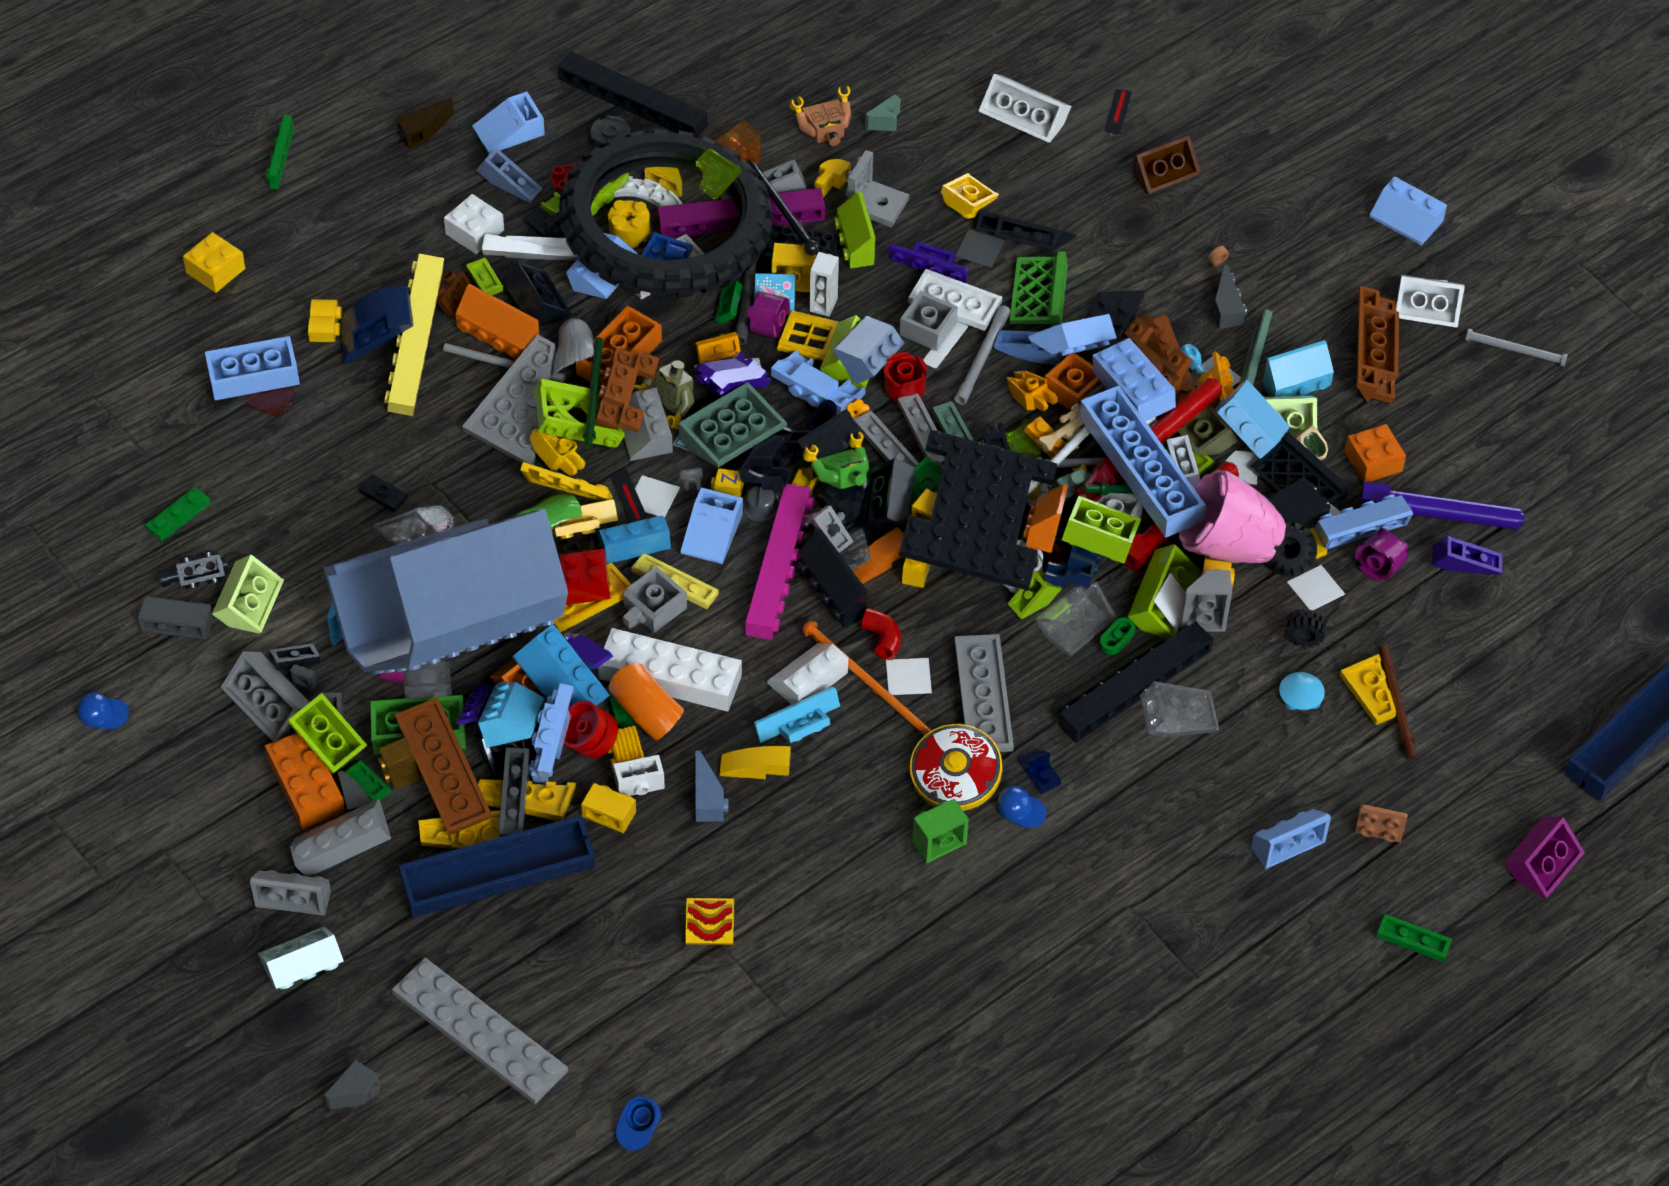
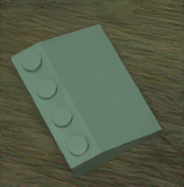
M747 382L679 422V439L692 453L716 467H720L786 427L787 422Z

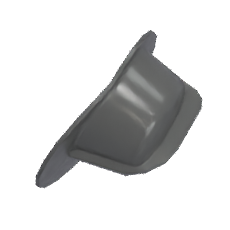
M751 483L746 489L744 498V513L750 520L759 523L773 519L778 510L780 491L763 490L762 483Z

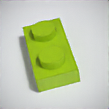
M486 258L466 264L467 271L477 288L490 295L503 292V285Z

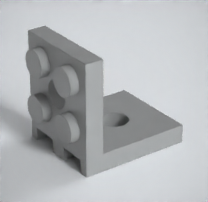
M865 150L862 157L857 158L854 169L850 170L847 174L846 182H848V187L845 195L848 200L857 192L862 191L870 220L892 227L909 201V194L872 181L873 152ZM884 202L886 205L880 206L877 203Z

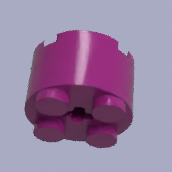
M758 291L754 305L750 306L747 312V318H750L749 331L772 338H780L787 323L784 320L785 315L790 314L789 299Z
M1380 528L1378 531L1373 532L1356 549L1355 559L1356 561L1359 560L1361 564L1360 570L1370 579L1380 581L1381 579L1389 580L1405 564L1408 546L1406 542L1399 540L1385 528Z

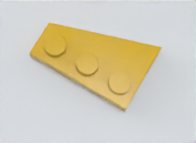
M1379 654L1347 667L1340 672V677L1375 725H1379L1396 716V709L1391 692L1387 687L1386 675L1384 670H1382Z

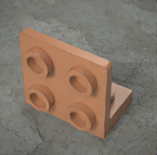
M1362 804L1359 808L1355 833L1365 837H1376L1389 842L1401 843L1408 814Z

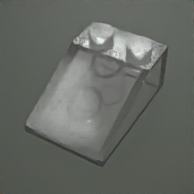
M1154 681L1140 694L1148 734L1173 737L1219 731L1211 691Z

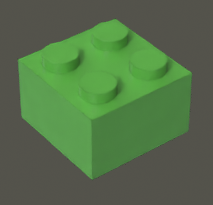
M955 799L941 802L935 808L929 811H922L914 817L912 843L926 864L967 844L969 819Z

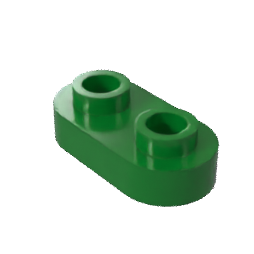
M1125 617L1117 619L1101 636L1099 645L1101 651L1107 655L1118 654L1134 637L1135 623Z

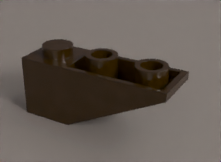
M449 98L396 119L398 134L408 149L427 142L454 114L453 99Z

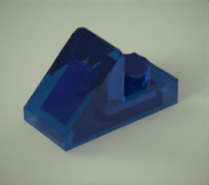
M1036 749L1018 757V762L1040 794L1061 785V779L1050 765L1049 752Z

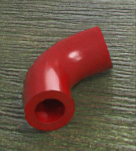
M867 608L862 619V629L872 631L879 636L875 653L880 658L894 660L899 651L902 638L898 624L891 616L879 610Z

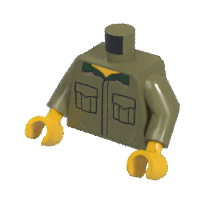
M675 360L668 365L659 366L656 368L653 379L645 378L643 380L644 383L642 385H634L632 391L634 393L638 389L641 391L648 387L649 389L657 387L661 403L675 415L666 417L668 425H671L672 429L679 428V422L682 421L681 417H685L694 403V381L684 371L685 365L679 360Z

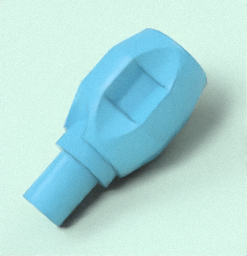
M1191 344L1183 345L1180 350L1193 360L1188 368L1200 377L1205 373L1202 368L1200 352Z

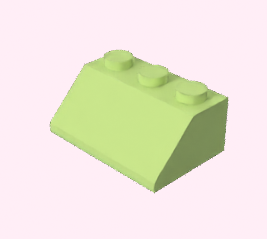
M1264 397L1289 424L1290 428L1287 432L1294 437L1309 425H1314L1317 429L1316 397Z
M246 556L234 563L212 615L228 627L261 633L284 579L254 556Z

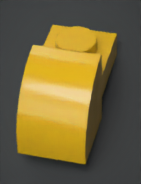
M831 159L819 166V176L816 178L814 186L816 189L821 188L823 198L832 187L841 189L844 186L847 174L851 170V163L842 159Z

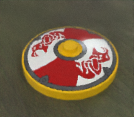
M964 724L941 726L926 734L914 748L910 760L912 783L921 798L934 807L941 802L955 799L963 811L973 809L986 802L995 793L1002 777L1000 751L991 737L978 728Z

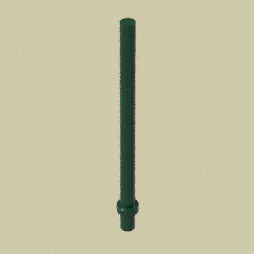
M600 337L595 339L586 429L583 431L585 449H591L593 440L596 438L594 427L604 341Z

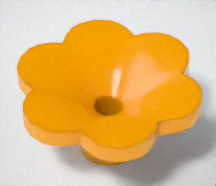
M856 399L853 403H848L846 406L853 420L869 412V406L864 404L861 399Z

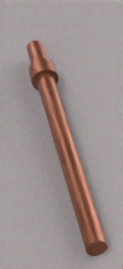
M1381 645L1379 649L1401 732L1399 736L1401 745L1405 747L1407 759L1414 760L1416 759L1413 745L1415 740L1413 733L1409 730L1388 645Z

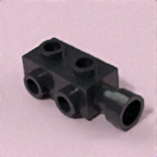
M214 550L202 552L200 557L192 558V555L180 557L179 562H175V569L168 570L165 568L158 570L162 587L171 586V583L179 581L181 586L185 585L186 589L198 587L201 581L207 580L208 584L221 581V577L225 576L224 570H228L225 557H220L219 552L215 553ZM210 561L215 564L212 569L206 568V564ZM191 567L193 571L191 574H185L184 569Z

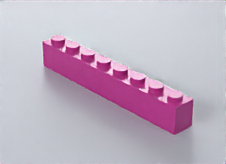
M787 484L782 492L748 612L746 636L772 640L774 632L779 631L780 619L778 617L779 614L783 615L785 601L783 599L784 596L788 597L790 584L788 581L793 579L795 572L793 562L798 561L800 549L797 548L798 544H803L804 531L802 530L803 527H806L804 523L809 517L807 512L813 508L814 497H811V488Z

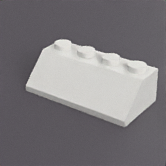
M994 74L979 112L1050 143L1064 125L1071 106L1002 75Z

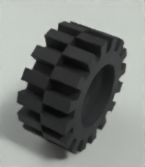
M1301 609V612L1294 610V613H1289V616L1286 618L1285 638L1289 639L1290 643L1295 642L1296 646H1299V644H1302V647L1305 648L1306 645H1309L1310 648L1314 647V644L1318 646L1325 639L1327 621L1324 620L1325 617L1323 615L1319 616L1320 613L1316 612L1313 614V610H1309V612H1305V609Z

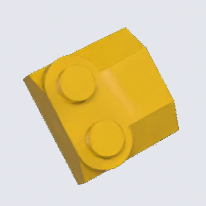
M969 173L943 185L941 190L943 201L946 205L967 219L977 217L979 210L994 201L999 195Z

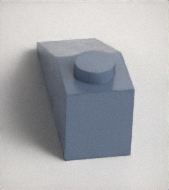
M497 148L489 154L476 170L491 184L529 203L542 190L541 186Z
M695 751L696 822L724 821V812H728V798H724V789L701 751Z

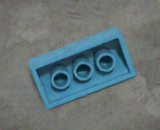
M554 624L537 635L512 656L546 700L548 696H552L553 689L558 690L560 683L574 687L569 707L583 700L591 701L598 706L610 696Z

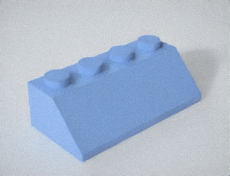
M1109 314L1062 323L1028 336L1030 341L1049 353H1061L1062 356L1102 348L1110 345V340L1117 338Z
M1389 495L1382 498V501L1378 503L1369 501L1362 504L1361 508L1353 510V507L1340 511L1341 514L1332 516V514L1324 515L1317 521L1316 529L1324 547L1330 549L1369 537L1380 528H1385L1389 531L1406 526L1413 513L1402 495L1397 497Z

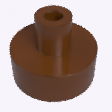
M1053 544L1052 552H1045L1047 564L1051 562L1062 565L1067 561L1068 554L1062 545Z

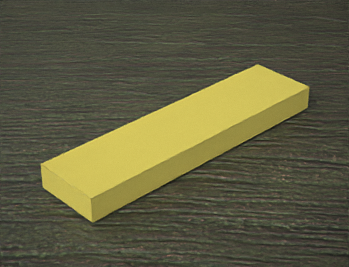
M642 554L631 567L632 573L642 577L657 566L687 592V600L705 609H708L719 594L718 589L647 554Z

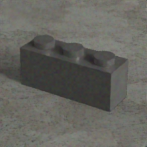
M145 596L138 620L141 631L207 640L213 615L211 605L202 602L193 603L179 599L170 600Z

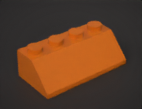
M471 284L466 287L456 311L457 328L517 360L536 335H539L538 320Z

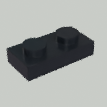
M313 643L269 651V658L276 670H287L292 668L294 664L298 666L320 664V655Z

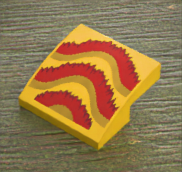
M687 898L686 944L733 945L734 899Z

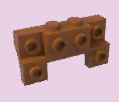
M1137 317L1124 334L1133 341L1174 387L1176 396L1181 390L1183 376L1193 360L1177 347H1175L1166 360L1145 345L1154 329Z
M618 347L615 349L610 366L606 367L602 377L605 383L600 386L598 391L600 401L596 411L595 425L605 428H621L638 433L645 411L629 406L637 375L653 379L659 361L658 357L642 351L634 354Z

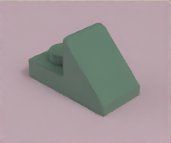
M895 94L866 113L865 128L867 130L896 131V116L900 113L901 98Z

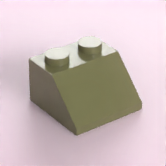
M1211 404L1178 431L1180 436L1188 435L1192 450L1197 456L1221 454L1238 442L1232 428Z

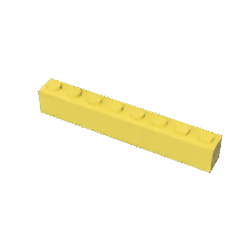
M419 254L418 261H413L411 273L415 275L414 280H409L408 287L409 292H411L410 301L414 326L397 337L396 347H400L399 353H394L392 365L396 366L395 372H390L388 384L392 385L391 391H386L384 403H388V412L409 416L414 414L443 272L444 258Z

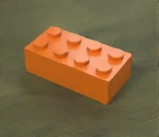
M628 305L596 337L604 340L599 388L605 383L602 377L606 367L610 366L615 349L618 347L637 354L639 351L650 354L662 342L661 324ZM593 356L576 362V374L591 382Z
M298 733L265 745L268 762L302 831L346 814L343 797L329 769Z

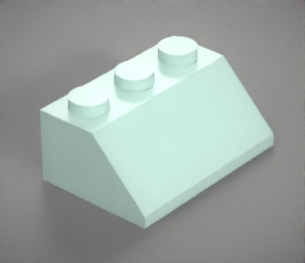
M325 926L258 953L271 984L276 989L289 988L294 984V981L311 979L316 976V972L324 969L325 971L335 969L339 966L338 963L343 962L335 936Z

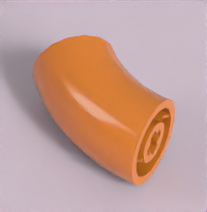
M629 664L615 673L610 680V693L629 716L655 741L669 732L683 714L684 708L662 688L643 664Z

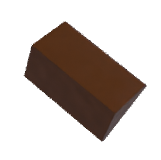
M1190 135L1135 155L1133 176L1147 194L1201 174Z

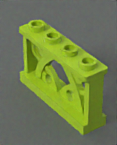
M541 378L533 390V398L536 399L538 432L584 441L583 431L586 429V422L580 423L567 411L573 407L582 408L587 414L590 388ZM600 397L597 398V408L600 401ZM555 411L556 413L551 417L548 416V412ZM598 425L594 427L596 438L593 440V443L616 448L625 437V433L621 428L610 429Z

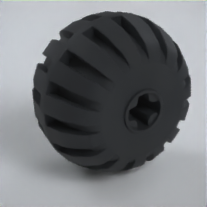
M1285 522L1284 539L1280 546L1275 545V555L1265 564L1278 575L1295 577L1308 571L1314 564L1317 556V543L1313 534L1305 526L1294 522ZM1286 545L1288 547L1294 546L1293 551L1295 554H1284L1286 551L1284 547Z

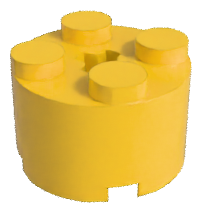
M617 200L614 202V206L608 213L609 234L618 236L631 248L638 247L639 243L643 241L645 243L650 237V215L646 204L630 200Z

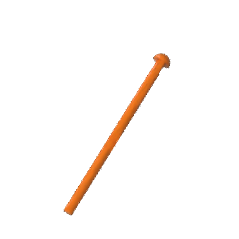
M808 621L804 624L803 633L805 636L812 637L817 643L834 644L817 629L818 624L815 621ZM847 656L848 669L868 685L875 694L879 695L924 736L932 731Z

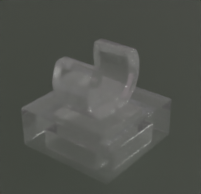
M701 468L683 470L678 473L679 482H685V491H689L688 484L690 482L696 484L697 490L700 489L701 483L699 479L703 477Z

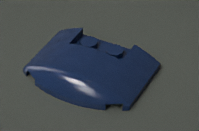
M407 285L388 286L372 291L360 298L348 309L340 322L342 352L345 364L352 362L414 326L409 287Z

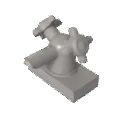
M827 505L819 512L812 513L804 523L806 527L809 524L813 525L815 532L822 529L839 553L854 542L841 523L845 518V514L843 512L836 514L831 506Z

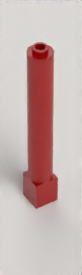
M1207 378L1177 403L1175 408L1169 410L1152 424L1150 429L1160 443H1165L1167 439L1171 438L1222 395L1221 383L1215 378ZM1108 456L1091 470L1093 473L1099 466L1105 464L1117 480L1114 485H1122L1125 482Z
M1227 461L1223 462L1213 471H1228L1239 477L1237 466ZM1154 523L1142 535L1140 533L1135 535L1123 564L1135 573L1139 572L1151 561L1154 551L1163 546L1175 534L1165 538Z

